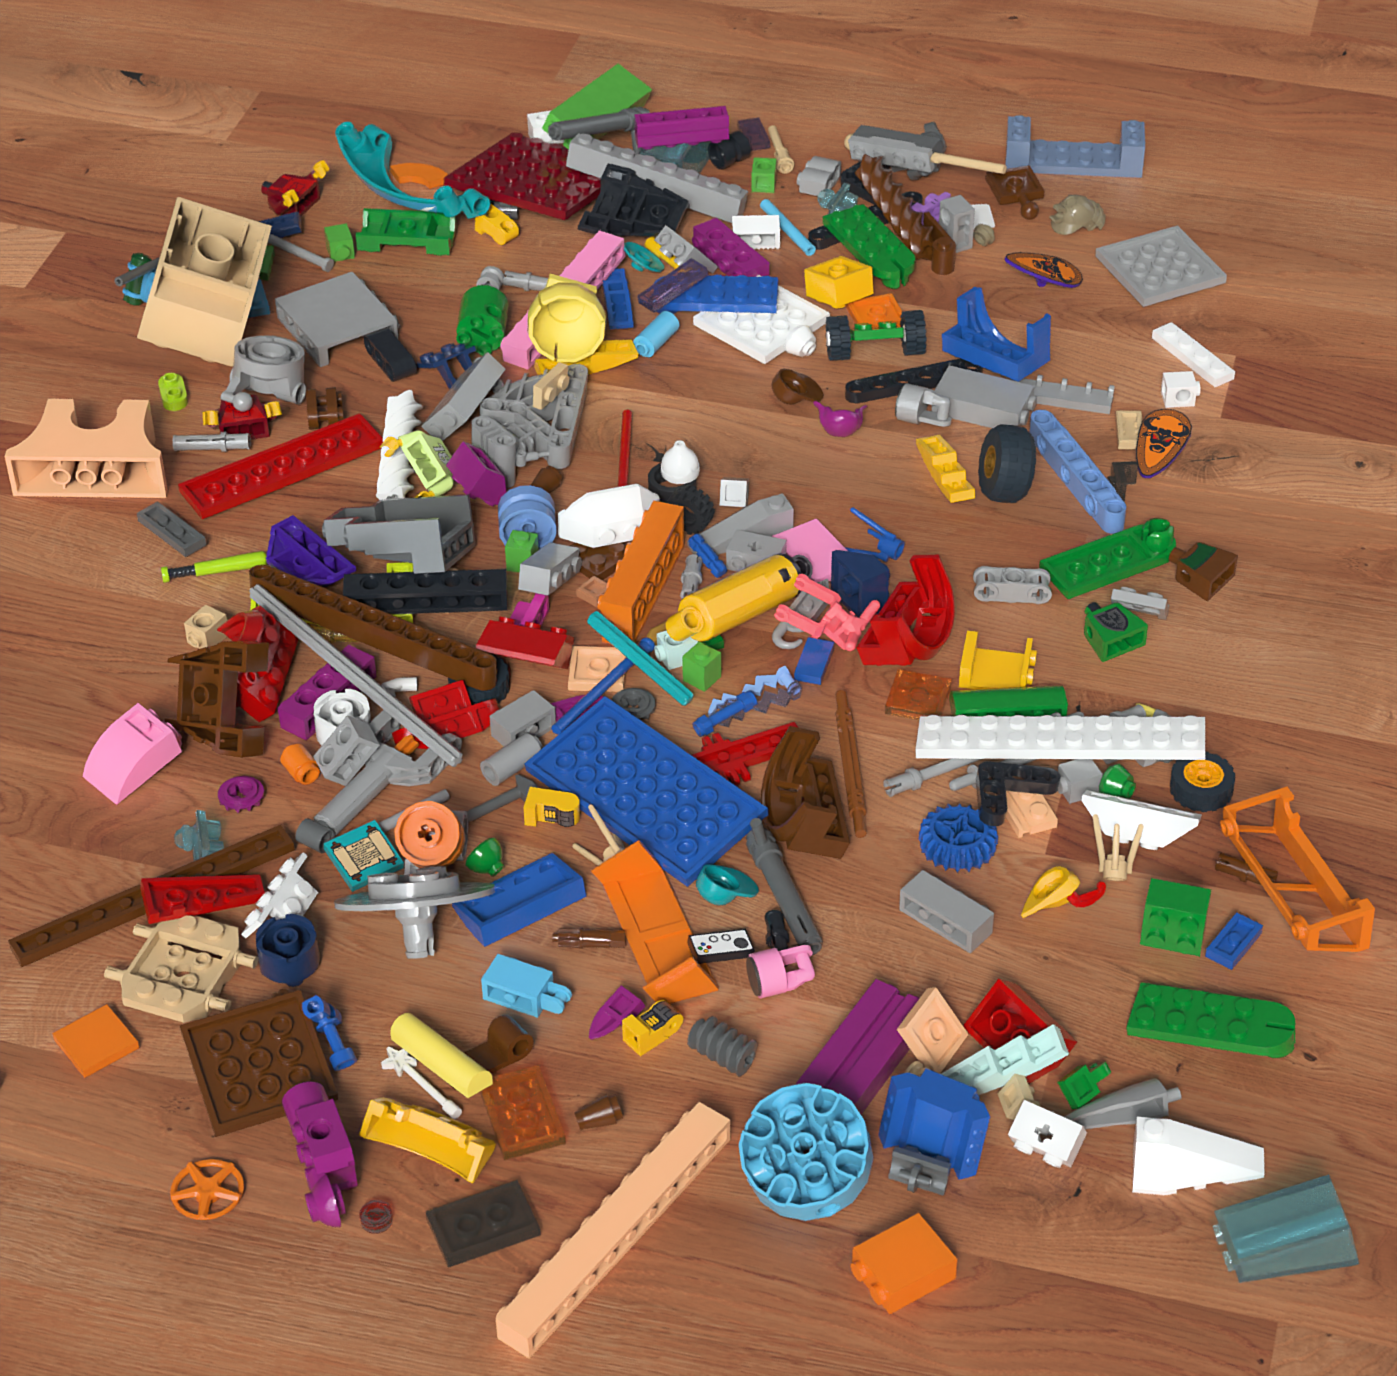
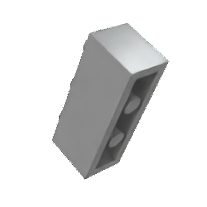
M551 542L520 564L518 589L550 595L580 571L581 558L579 557V548Z
M924 870L900 890L899 910L970 954L993 933L994 913Z

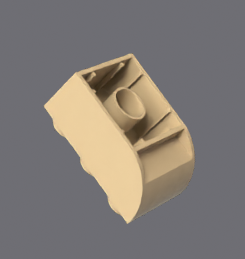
M177 197L137 338L151 342L158 347L171 348L201 357L208 362H217L233 367L234 346L243 336L272 226Z

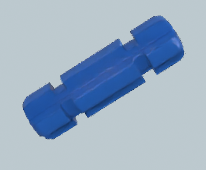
M700 534L690 537L688 540L689 546L693 551L697 552L698 557L702 558L706 567L711 569V573L716 578L726 574V565L722 560L718 559L719 557L708 543L704 542L703 537Z

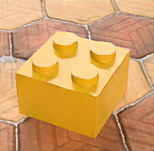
M839 256L804 269L806 296L815 299L819 303L831 305L832 308H843L850 302L874 294L872 267Z

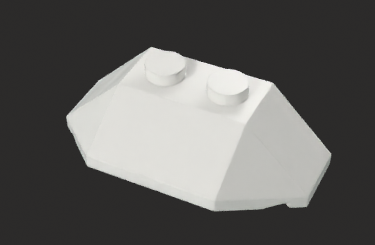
M639 484L586 493L573 502L566 510L563 509L558 513V536L592 548L632 541L635 528L637 526L640 527L644 511L649 510L653 500L660 501V497Z
M1086 790L1082 796V802L1092 817L1094 814L1098 815L1101 830L1105 835L1112 836V840L1115 824L1120 825L1119 843H1129V840L1133 841L1138 825L1143 824L1144 828L1140 839V846L1146 849L1157 850L1158 847L1168 845L1198 826L1202 814Z

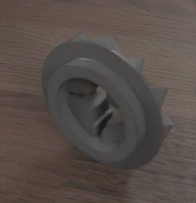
M624 689L616 693L612 698L613 702L639 720L640 718L648 719L649 715L655 711L654 697L643 689Z

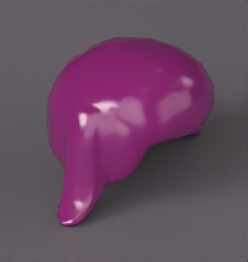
M817 401L813 402L818 408L821 425L829 435L834 437H848L856 432L863 422V410L868 407L864 405L859 409H855V412L849 410L833 411L829 406H823Z

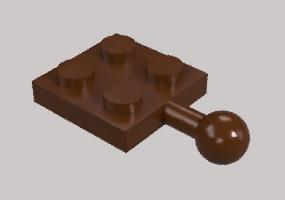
M1030 165L1008 168L1005 174L986 172V181L1000 205L1020 202V212L1023 218L1032 220L1037 217L1039 207L1032 201L1044 198V189Z

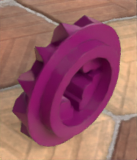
M249 776L233 777L225 781L218 790L220 805H224L227 811L235 809L237 813L241 809L250 811L252 806H260V800L264 798V788L261 782ZM237 791H239L240 793H242V795L246 797L241 798L240 796H237Z

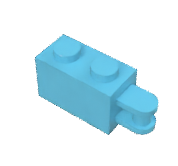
M497 954L481 978L484 1000L537 1018L543 1009L556 1014L562 1013L565 1008L564 1003L568 1002L572 997V992L567 987L553 983L552 971L501 954Z

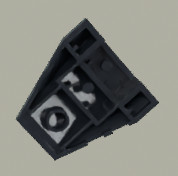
M608 163L600 179L601 192L592 211L585 210L579 222L578 230L592 234L602 231L615 236H658L666 225L676 232L689 201L666 188L660 189L653 185V181L648 178L646 180L640 178L630 168Z

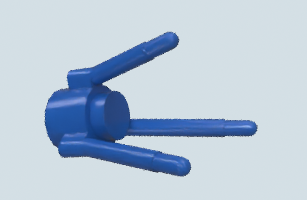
M852 507L850 511L878 531L867 530L870 535L879 539L877 549L881 552L845 547L847 551L874 555L877 559L885 562L889 558L893 560L899 559L904 550L905 542L896 538L895 534L888 532L862 512Z

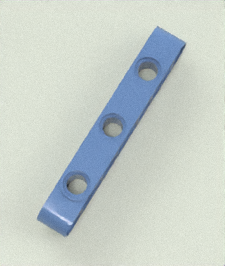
M1047 410L1034 411L1031 414L1029 432L1034 437L1035 446L1040 454L1102 530L1110 534L1123 531L1127 506L1114 487L1051 412Z

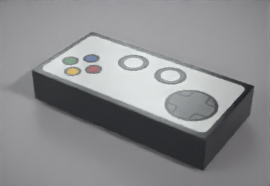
M746 929L689 935L687 940L692 956L698 964L748 958L749 954L755 951Z

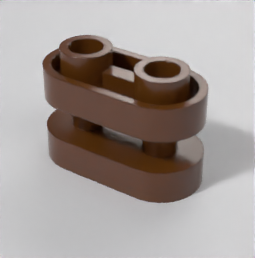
M336 387L326 388V396H317L316 389H306L309 430L319 429V421H328L329 425L343 420L341 392H336ZM327 405L326 411H318V406Z

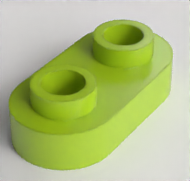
M172 372L164 374L158 380L163 407L169 411L184 409L188 404L182 376Z

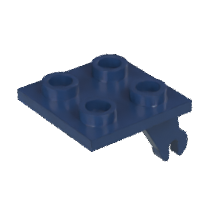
M465 343L444 345L440 347L441 351L438 353L428 352L419 356L420 360L415 362L416 368H437L450 389L456 382V379L453 377L447 361L457 357L461 366L466 371L473 365L468 354L476 351L475 346H465Z

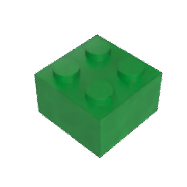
M1151 878L1144 909L1140 945L1200 956L1212 889Z

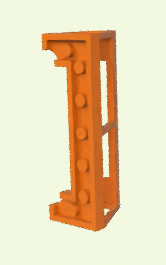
M1287 786L1223 808V820L1220 821V827L1224 836L1231 839L1290 925L1294 938L1300 940L1307 951L1360 952L1370 948L1375 912L1374 906L1368 898L1360 900L1359 897L1355 899L1349 897L1300 828V815L1298 812L1293 813L1289 801L1294 800V795ZM1276 799L1272 827L1237 825V811ZM1239 832L1276 834L1311 884L1273 883L1243 841ZM1278 890L1317 892L1334 917L1308 925L1303 916L1293 913ZM1340 925L1353 945L1318 944L1319 932Z

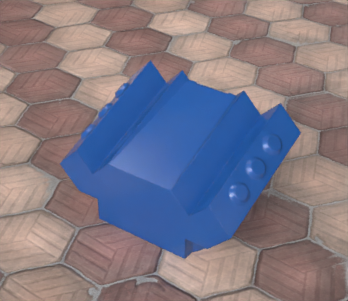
M926 1068L921 1077L909 1072L891 1076L878 1136L884 1149L893 1146H899L904 1149L908 1145L917 1148L922 1155L931 1158L937 1155L949 1158L950 1169H954L958 1180L976 1176L990 1115L985 1104L980 1101L976 1088Z

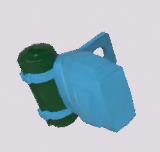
M133 253L131 261L128 263V271L152 261V259L143 253ZM156 269L126 283L122 291L124 293L123 300L128 304L136 306L143 304V302L147 303Z

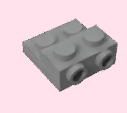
M666 225L655 238V241L661 245L659 251L668 258H671L672 255L676 258L673 261L684 270L688 266L694 272L697 269L701 272L706 269L713 274L718 268L716 264Z

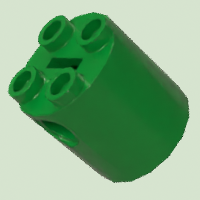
M478 285L464 293L460 303L456 328V340L459 344L465 343V346H475L476 351L474 352L482 356L487 352L491 354L492 351L501 346V342L505 337L509 311L508 300L504 293L489 285Z

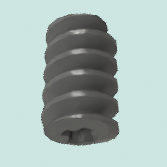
M711 1016L707 1021L704 1019L698 1020L692 1026L687 1039V1045L691 1049H697L699 1054L706 1055L709 1060L716 1061L719 1066L726 1067L729 1072L736 1073L738 1077L743 1076L751 1067L758 1043L755 1040H750L747 1043L748 1037L745 1034L737 1037V1029L731 1028L728 1030L727 1023L721 1022L718 1024V1019L715 1016Z

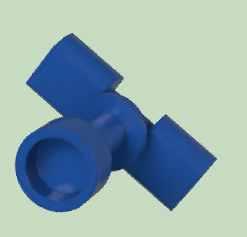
M317 995L302 1002L304 1014L319 1024L316 1027V1031L318 1033L324 1032L334 1053L329 1057L333 1069L340 1071L356 1063L357 1058L353 1049L344 1047L336 1029V1026L342 1023V1016L339 1010Z

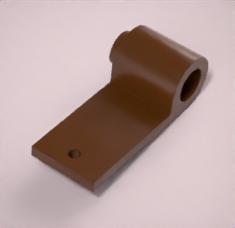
M928 211L924 212L923 225L933 226L932 239L935 240L932 245L931 269L936 274L949 275L955 269L956 243Z
M502 1015L490 1023L487 1032V1042L463 1053L490 1073H494L525 1058L531 1052L534 1041L533 1037L512 1017Z

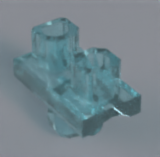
M844 182L836 194L833 190L829 189L820 191L817 200L821 207L829 210L827 215L835 211L852 208L857 204L859 197L848 192L849 184Z
M196 810L195 825L192 827L183 825L174 834L176 846L185 851L193 850L194 861L224 849L223 841H212L219 840L221 834L220 821L206 820V813L202 810Z

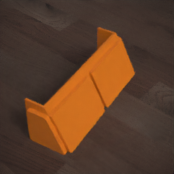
M640 840L591 870L603 884L621 927L625 931V936L647 983L643 989L655 1002L665 1000L671 1004L719 990V986L708 963L698 964L693 958L687 940L688 936L694 935L690 928L687 917L666 872Z

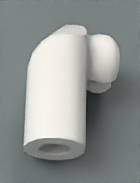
M417 677L395 678L381 684L394 697H396L395 692L418 690Z

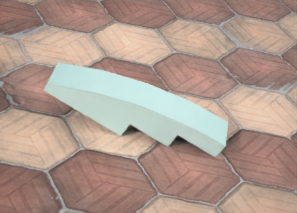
M1053 1024L1029 1039L1020 1035L996 1050L987 1046L941 1073V1075L977 1089V1094L981 1095L1005 1086L1014 1074L1026 1077L1069 1055L1060 1029Z

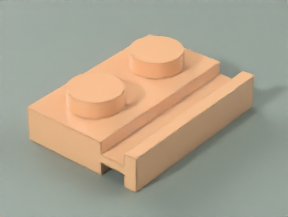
M1006 791V818L1018 838L1023 837L1024 833L1029 832L1031 835L1057 827L1058 819L1042 794Z

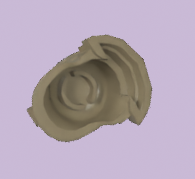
M1070 194L1062 202L1053 206L1057 212L1049 217L1052 220V229L1056 233L1068 235L1081 227H1085L1088 231H1092L1096 227L1101 230L1104 226L1106 215L1099 203L1085 196Z

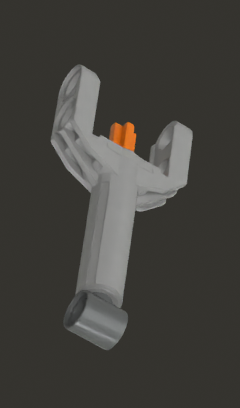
M385 710L369 723L380 746L365 762V768L314 816V820L306 818L300 823L296 831V841L323 854L325 853L323 849L324 843L334 839L388 784L409 787L430 784L449 765L430 748L416 761H413L409 755L419 744L417 741H414L412 735L405 736L394 748L385 745L393 737L392 732L399 730L400 723ZM451 733L441 735L460 751L462 746L461 738Z

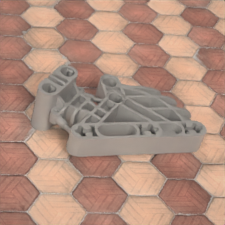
M581 364L569 365V384L567 388L562 390L542 410L533 407V386L549 372V369H545L542 375L529 377V373H524L521 380L513 383L511 379H507L503 388L490 398H485L480 402V416L472 420V445L481 448L505 476L506 488H510L515 484L516 466L523 467L528 461L538 460V458L543 457L547 460V464L555 469H563L569 466L587 394L588 369L586 366ZM553 419L552 425L550 426L547 423V421ZM564 428L570 429L568 431H559Z

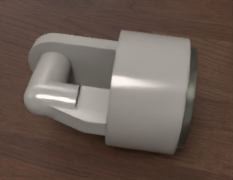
M906 383L899 391L895 405V416L898 420L918 425L924 422L943 427L950 426L952 418L948 416L950 400L948 397L942 396L932 389ZM928 404L937 406V413L928 411Z

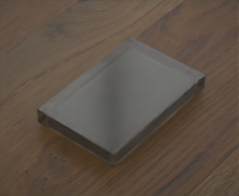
M518 1180L425 1211L426 1220L448 1268L541 1236L540 1226Z

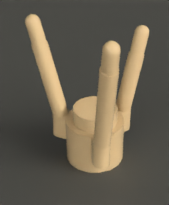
M590 804L588 809L610 844L603 852L604 861L576 843L572 847L599 866L624 850L625 847L617 835L613 833L611 835L595 807Z
M1094 814L1093 824L1100 862L1099 872L1103 873V879L1126 881L1127 874H1132L1133 861L1144 825H1138L1127 861H1125V856L1119 855L1120 825L1115 824L1112 854L1107 855L1106 860L1099 818L1097 814Z

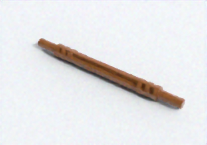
M839 690L835 694L837 703L835 716L849 815L853 818L855 836L863 838L867 834L864 818L867 812L851 709L848 708L846 691Z

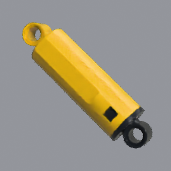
M778 553L685 596L680 601L678 612L670 616L666 621L667 633L673 640L679 642L689 637L700 642L710 640L780 604L796 598L801 593V590L794 586L796 578L799 574H805L810 578L812 575V565L803 555H795L791 558L786 554Z

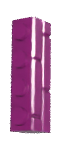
M726 106L634 114L635 139L638 148L649 150L655 146L675 147L677 144L684 143L697 145L705 141L719 143L722 140L729 139V115Z

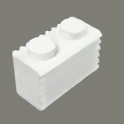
M779 215L732 216V231L754 250L756 248L758 250L760 248L763 250L765 248H780Z

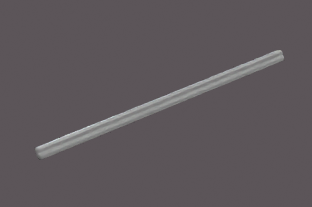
M256 584L254 588H250L251 599L262 606L268 613L272 614L276 620L452 767L461 764L463 761L462 753L361 668L261 585Z

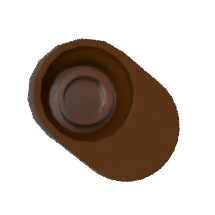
M780 369L772 380L771 386L774 395L785 404L793 405L801 402L803 399L811 402H820L824 397L822 389L813 379L790 369Z

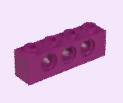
M718 218L693 226V246L716 264L727 276H769V262Z
M349 644L340 651L372 679L377 677L374 656ZM327 663L305 684H302L287 700L280 704L278 707L280 728L307 741L316 733L313 715L314 704L321 695L332 690H336V693H345V689H352L361 692V690Z

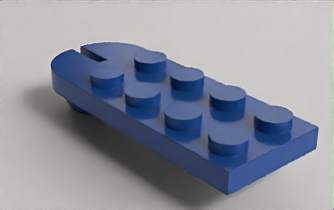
M698 274L666 275L657 279L653 284V309L659 314L663 311H668L672 314L678 311L777 313L778 277H750L745 275L711 276Z

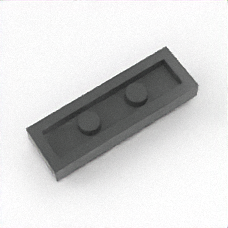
M158 501L137 513L138 522L185 557L206 546V539L202 534Z

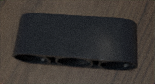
M388 328L364 336V345L368 354L392 382L417 373L413 357Z

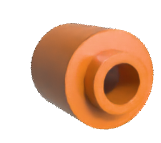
M302 744L289 745L284 749L280 762L294 780L303 785L313 783L318 778L320 770L317 762Z

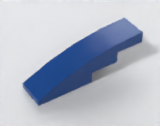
M624 268L615 269L606 280H603L602 284L609 330L634 328Z

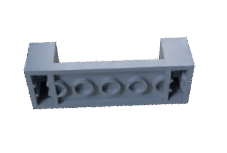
M1022 115L1008 116L1005 162L1007 169L1030 165L1034 173L1142 178L1145 154V122L1137 120L1122 121L1119 144L1110 142L1090 143L1088 141L1030 140L1031 117H1024Z

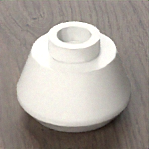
M799 325L789 333L785 340L786 352L799 357L809 356L814 352L816 338L808 325Z

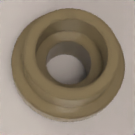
M978 224L975 227L973 237L978 244L986 246L995 241L994 231L989 225Z

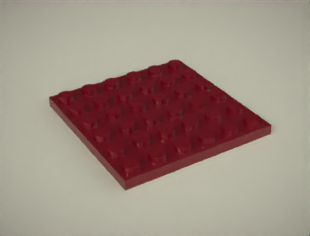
M513 132L445 176L444 186H450L463 192L468 189H475L488 199L561 220H567L599 196L601 192V178L566 167L569 149L561 144H551L543 142L540 138H529L523 136L522 133Z

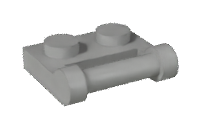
M1121 587L1120 590L1113 589L1111 596L1112 604L1120 603L1128 610L1156 615L1158 619L1167 620L1170 605L1167 603V599H1163L1161 594L1148 592L1147 595L1138 594L1136 590L1128 587Z

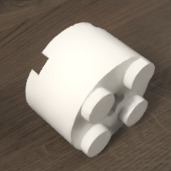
M345 689V693H336V690H332L321 695L314 704L313 715L316 737L321 745L325 743L347 715L368 724L371 722L368 700L365 695L356 690Z

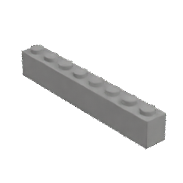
M578 133L570 141L566 167L598 178L602 177L608 163L630 168L640 178L644 180L648 178L653 181V185L660 189L666 188L688 200L687 208L730 223H732V216H743L748 191L741 189L736 184H727L721 182L718 178L706 177L698 174L697 171L682 169L674 163H665L656 160L653 156L635 153L630 148H621L609 141L594 139L588 134Z

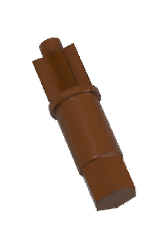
M559 928V933H553L552 942H558L559 947L583 949V947L625 948V931Z

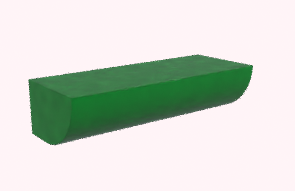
M1063 685L950 691L949 694L952 716L993 715L996 717H1012L1021 715L1024 717H1041L1044 715L1051 716L1055 712L1060 713L1062 717L1067 716L1068 702Z

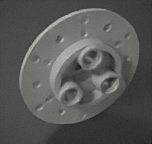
M446 866L425 867L416 869L415 874L398 876L397 873H382L369 875L368 892L336 899L334 906L335 909L343 911L395 910L396 918L403 927L406 957L409 959L425 958L427 955L434 956L435 952L433 948L434 933L432 922L438 912L437 905L489 896L495 893V885L484 882H459V874L446 872Z

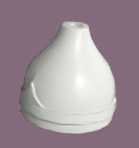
M676 441L674 446L667 450L662 458L661 475L670 483L686 484L695 480L699 475L700 466L693 450L688 448L683 441Z

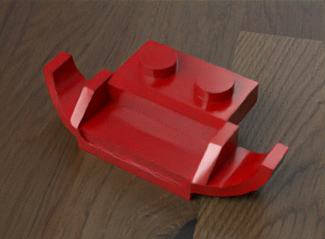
M463 680L409 697L414 714L438 734L451 733L461 739L483 732L490 726V715L499 710L496 698L472 705ZM405 727L392 732L395 745L405 736L412 735L414 741H417L419 744L416 749L429 748Z

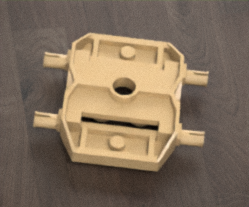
M187 915L179 919L160 922L156 927L136 923L133 935L148 939L128 969L122 970L107 966L104 977L120 982L124 1006L185 1023L208 1017L212 1009L228 1011L231 1007V1000L219 997L223 985L232 979L240 965L255 969L258 964V956L242 953L237 927L198 916ZM174 942L177 944L185 945L209 953L217 954L223 957L222 959H217L211 957L208 953L205 952L196 953L189 950H185L180 945L171 946L170 944ZM180 972H189V974L182 977L176 976Z

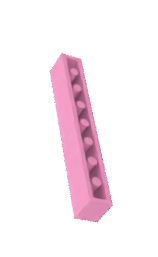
M599 231L588 241L585 248L576 255L570 265L565 267L560 276L597 286L598 289L603 284V280H606L625 258L624 238ZM527 311V314L521 321L516 323L514 329L503 338L501 350L504 362L529 370L535 363V359H538L542 354L537 351L527 332Z

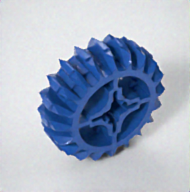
M959 802L957 807L947 804L945 809L937 806L935 812H928V816L921 823L919 840L921 852L925 853L926 860H933L935 867L943 865L945 871L949 868H954L958 873L960 869H966L970 872L972 867L980 869L983 863H989L991 856H994L996 852L998 835L996 826L986 825L980 820L978 810H973L972 805L962 807Z

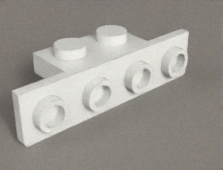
M304 852L295 860L290 857L280 867L279 871L282 874H278L268 885L271 891H267L256 903L259 908L254 909L244 921L247 926L241 935L245 938L262 925L268 914L272 918L275 917L276 920L285 918V914H297L300 916L305 914L318 891L297 874V871L307 858Z

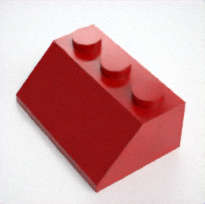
M499 616L498 621L489 620L476 644V649L489 654L568 670L575 637L566 635V629L551 627L550 631L540 630V624L526 621L524 626L514 625L515 619Z
M1002 979L996 981L963 1025L965 1030L983 1048L989 1046L994 1050L1020 1035L1029 1039L1053 1024L1060 1029L1068 1053L1077 1044V1041L1018 984ZM1067 1056L1026 1076L1027 1083L1030 1084L1059 1067Z

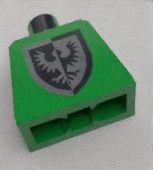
M1093 602L1086 607L1084 635L1102 662L1146 645L1148 624L1120 603H1113L1101 608L1096 602Z

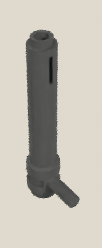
M643 107L622 109L616 113L553 122L548 128V134L554 140L574 138L578 133L594 135L619 130L631 131L633 150L635 153H642V148L637 147L635 139L634 114L650 112Z
M754 818L750 821L752 830L746 837L747 849L752 855L756 867L762 871L798 946L809 945L813 952L812 955H814L822 948V938L782 860L783 854L776 844L773 834L763 827L761 819Z

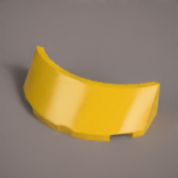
M384 1097L370 1101L359 1136L396 1146L433 1160L456 1172L471 1183L475 1182L496 1146L493 1140L482 1137L480 1131L458 1120L417 1105H406Z

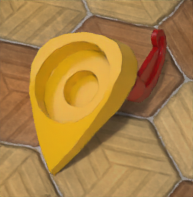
M1053 867L1046 871L1035 883L1024 905L1021 916L1025 918L1040 909L1060 907L1069 902L1075 907H1087L1104 895L1106 884L1103 881H1099L1097 889L1078 895L1075 890L1080 884L1079 878L1065 867Z

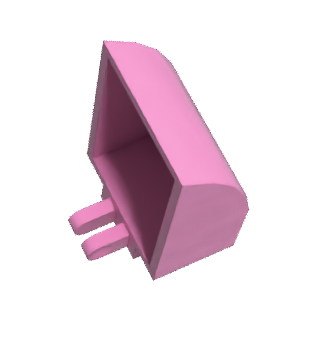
M137 703L112 723L99 738L88 757L82 777L117 805L182 752L180 748L182 745L181 734L170 723L161 722L159 716L152 709L146 710Z

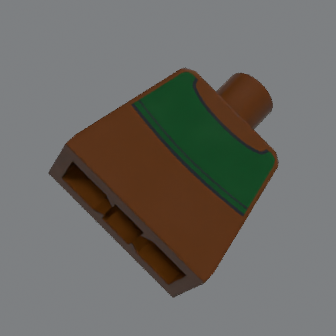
M1197 542L1187 552L1175 547L1169 555V561L1177 565L1176 581L1206 601H1209L1236 573L1237 554L1202 542Z

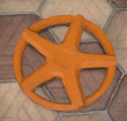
M215 1159L202 1160L195 1163L189 1162L173 1180L170 1196L174 1207L184 1216L196 1220H211L227 1214L236 1207L244 1192V1181L241 1173L232 1162L227 1163ZM214 1166L222 1169L208 1178L199 1168ZM190 1173L195 1185L177 1191L182 1179ZM230 1173L237 1179L238 1193L221 1187L222 1181ZM195 1197L199 1202L198 1215L186 1211L179 1204L178 1200ZM219 1198L233 1201L224 1210L208 1215L210 1204L215 1203Z

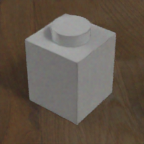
M1076 759L1058 765V773L1061 776L1058 792L1064 795L1069 804L1081 801L1086 790L1099 793V785L1103 774L1092 759Z

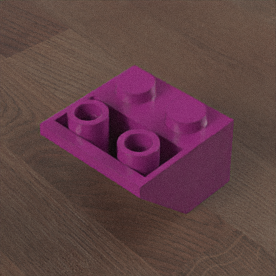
M463 441L446 465L453 474L451 477L464 487L463 492L466 495L469 494L470 498L476 499L478 497L492 507L498 505L501 497L507 492L505 476L481 448Z

